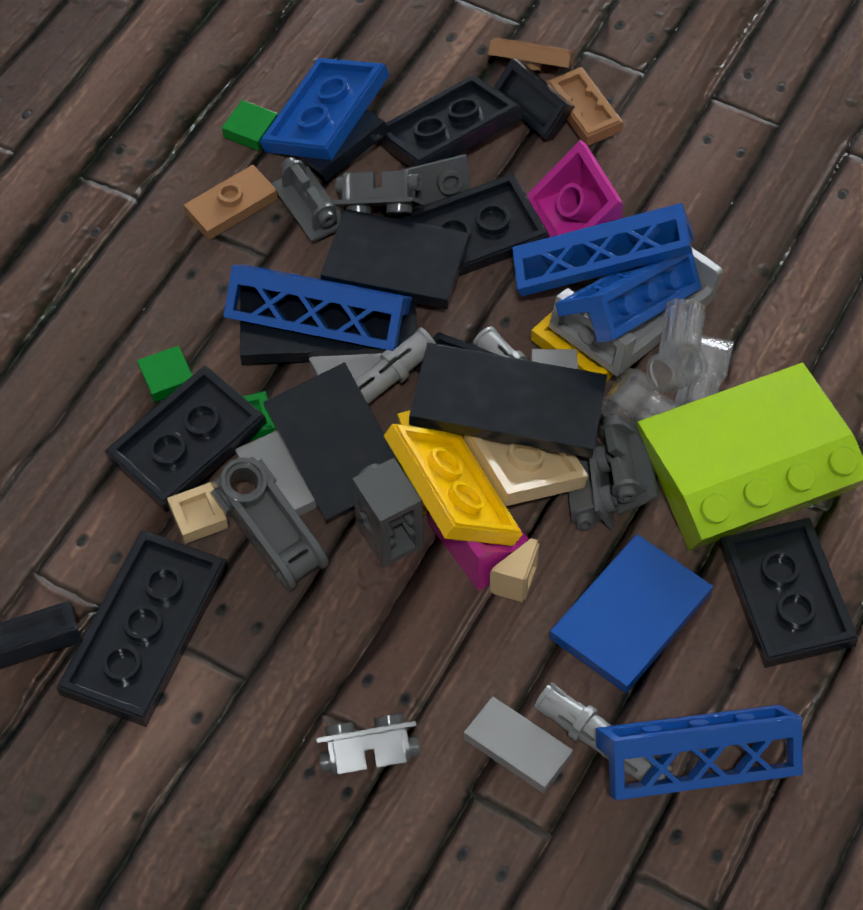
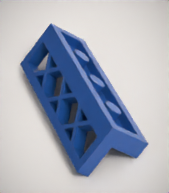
M683 203L512 247L519 294L522 297L693 253L691 242H694L693 230Z
M693 253L609 274L558 301L555 305L558 316L589 312L598 343L618 338L700 290L702 286Z
M240 264L232 265L223 317L393 351L397 348L402 316L409 314L412 297ZM241 285L256 287L266 303L253 313L237 310ZM267 290L281 293L271 298ZM289 294L298 296L308 310L306 314L296 321L286 320L276 303ZM309 298L322 300L323 302L314 307ZM331 303L341 304L351 321L338 330L328 328L318 313ZM352 307L366 310L357 316ZM270 308L275 317L261 314ZM374 311L391 314L387 339L372 337L361 320ZM312 317L318 326L304 322ZM355 325L360 334L346 331Z
M782 705L596 728V747L609 756L610 796L615 800L803 775L802 717ZM786 738L787 763L769 765L760 757L773 740ZM755 742L751 748L747 745V743ZM738 745L746 752V755L733 770L722 771L713 763L727 746ZM708 749V751L705 754H703L700 750ZM691 751L700 759L687 776L675 777L667 770V767L680 752ZM655 755H662V756L658 759V761H657L655 758L652 757V756H655ZM644 757L653 765L640 782L625 784L624 759ZM755 762H757L760 765L757 767H752V765ZM709 768L714 771L712 773H705ZM662 774L667 777V779L657 780Z

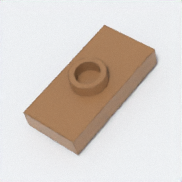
M493 38V40H490L488 55L518 59L531 70L541 71L542 64L565 68L572 67L575 52L571 49L504 38Z
M582 67L546 81V83L575 106L567 121L587 146L622 132V119Z
M252 164L185 203L183 206L186 216L210 240L278 200L276 188Z

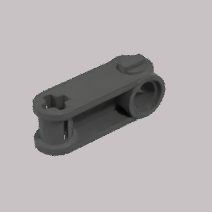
M254 457L234 459L223 468L221 477L212 482L214 490L210 494L224 514L229 513L279 583L290 592L296 588V581L317 567L320 569L329 565L328 558L313 534L275 484L276 478L262 459L258 461ZM237 480H248L254 484L256 489L249 494H239L232 489L231 485Z

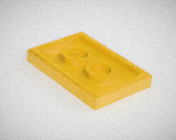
M392 424L383 436L445 539L508 546L516 544L523 534L461 434Z

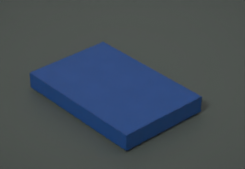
M318 58L260 140L264 151L267 153L332 160L390 74L386 65L383 63Z
M636 534L551 629L549 639L627 694L710 597L713 585Z

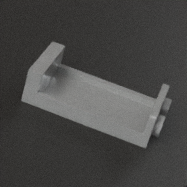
M692 248L702 288L612 341L597 343L589 312L558 316L555 303L575 293L569 288L556 296L549 328L618 377L714 300L723 270L713 261Z

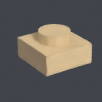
M211 482L167 498L170 511L184 544L228 529L227 518L210 494L214 490Z

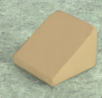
M529 539L490 571L491 593L519 602L526 600L538 567L540 545L538 540Z

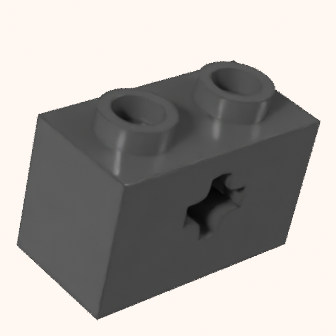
M395 458L382 464L369 465L358 476L352 478L356 526L383 568L424 548L422 499Z

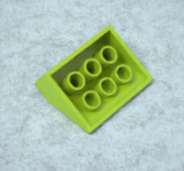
M803 362L636 423L689 551L716 542L722 537L735 535L850 492L863 484V455L852 431Z

